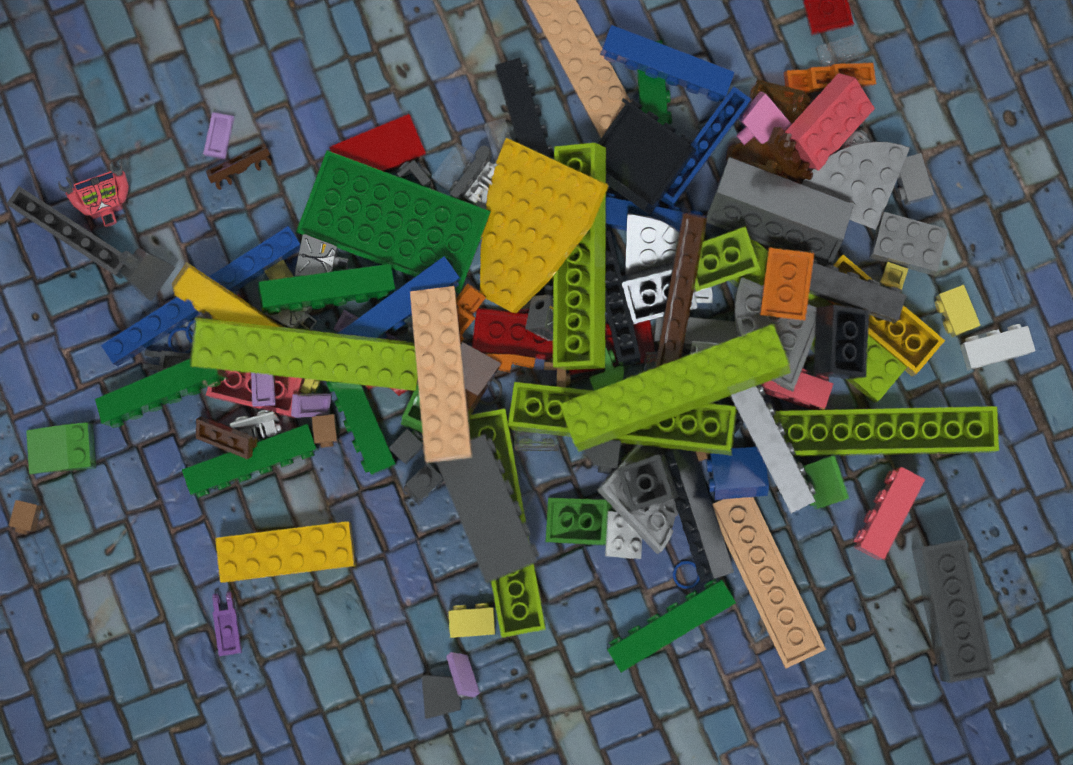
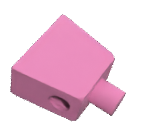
M761 91L739 117L740 122L745 128L736 137L744 145L753 137L763 144L769 140L774 127H781L784 131L792 124L771 99Z

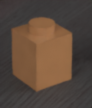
M332 414L312 417L314 443L320 445L321 448L334 447V443L339 442L336 416Z
M15 500L9 526L15 527L14 532L28 535V531L36 532L42 506Z

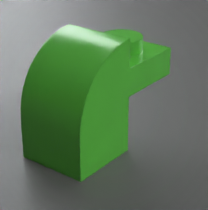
M606 346L605 370L589 375L594 391L623 381V365L613 366L612 363L616 362L612 349L607 351Z

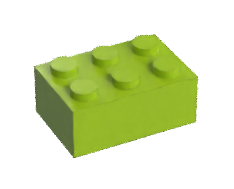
M746 226L703 241L695 282L696 292L761 269Z

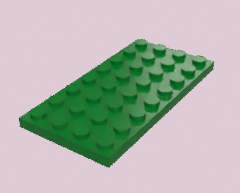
M326 151L296 233L319 239L336 246L338 249L381 265L391 264L392 269L413 277L418 276L445 256L461 278L458 282L459 286L455 289V292L460 294L491 211Z

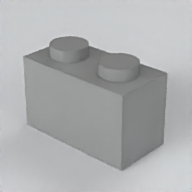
M922 153L906 157L897 178L899 185L897 193L900 201L903 200L904 205H909L930 199L934 194Z

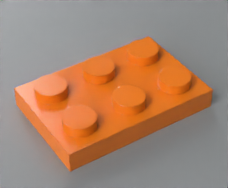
M775 248L768 249L760 315L806 320L814 253Z

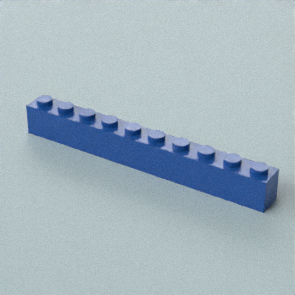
M287 226L209 277L234 293L263 275L273 265L299 252L301 244L290 227ZM176 297L101 346L111 362L116 366H120L169 335L175 329L194 319L201 312L193 307V302L189 299L184 302Z

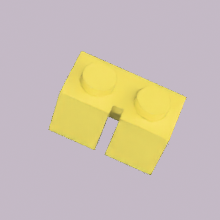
M964 285L943 292L935 297L937 300L935 301V307L939 314L942 313L944 315L945 321L943 326L947 334H951V337L981 326Z
M489 603L475 604V609H466V605L453 606V610L448 611L450 638L495 635L494 607L489 608Z

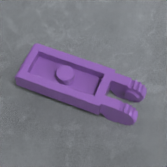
M232 591L226 592L228 610L222 611L218 593L213 594V619L219 656L242 653Z

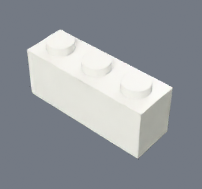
M1020 324L1007 327L1008 331L1000 333L998 329L987 332V337L979 339L978 335L966 338V342L961 344L960 348L967 371L1035 352L1029 327H1021Z

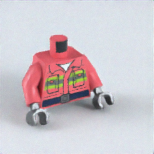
M120 159V167L116 168L113 165V161H111L110 172L73 184L74 188H72L71 179L66 177L69 185L62 186L60 181H58L59 189L66 192L65 194L72 205L81 213L90 215L94 219L101 217L105 227L112 226L117 223L114 212L123 209L122 203L126 201L129 190L125 172L122 171L124 162Z

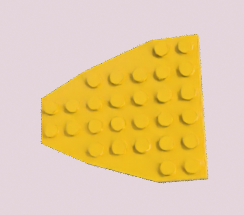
M506 138L496 161L497 166L495 167L494 175L490 180L493 184L492 186L489 184L486 210L491 211L481 240L480 292L486 296L487 300L510 312L517 313L550 281L590 230L609 185L514 140Z

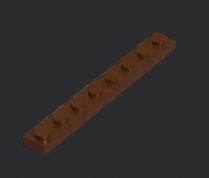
M687 212L683 213L655 368L679 360L682 357L707 217Z

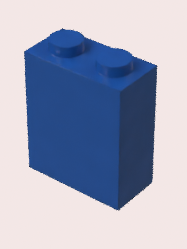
M757 447L733 448L732 456L710 453V459H706L707 472H711L712 479H709L708 482L709 491L714 492V500L768 496L769 481L767 467Z

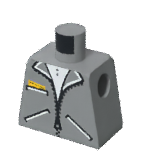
M303 234L295 276L347 270L349 259L337 257L338 248L336 246Z

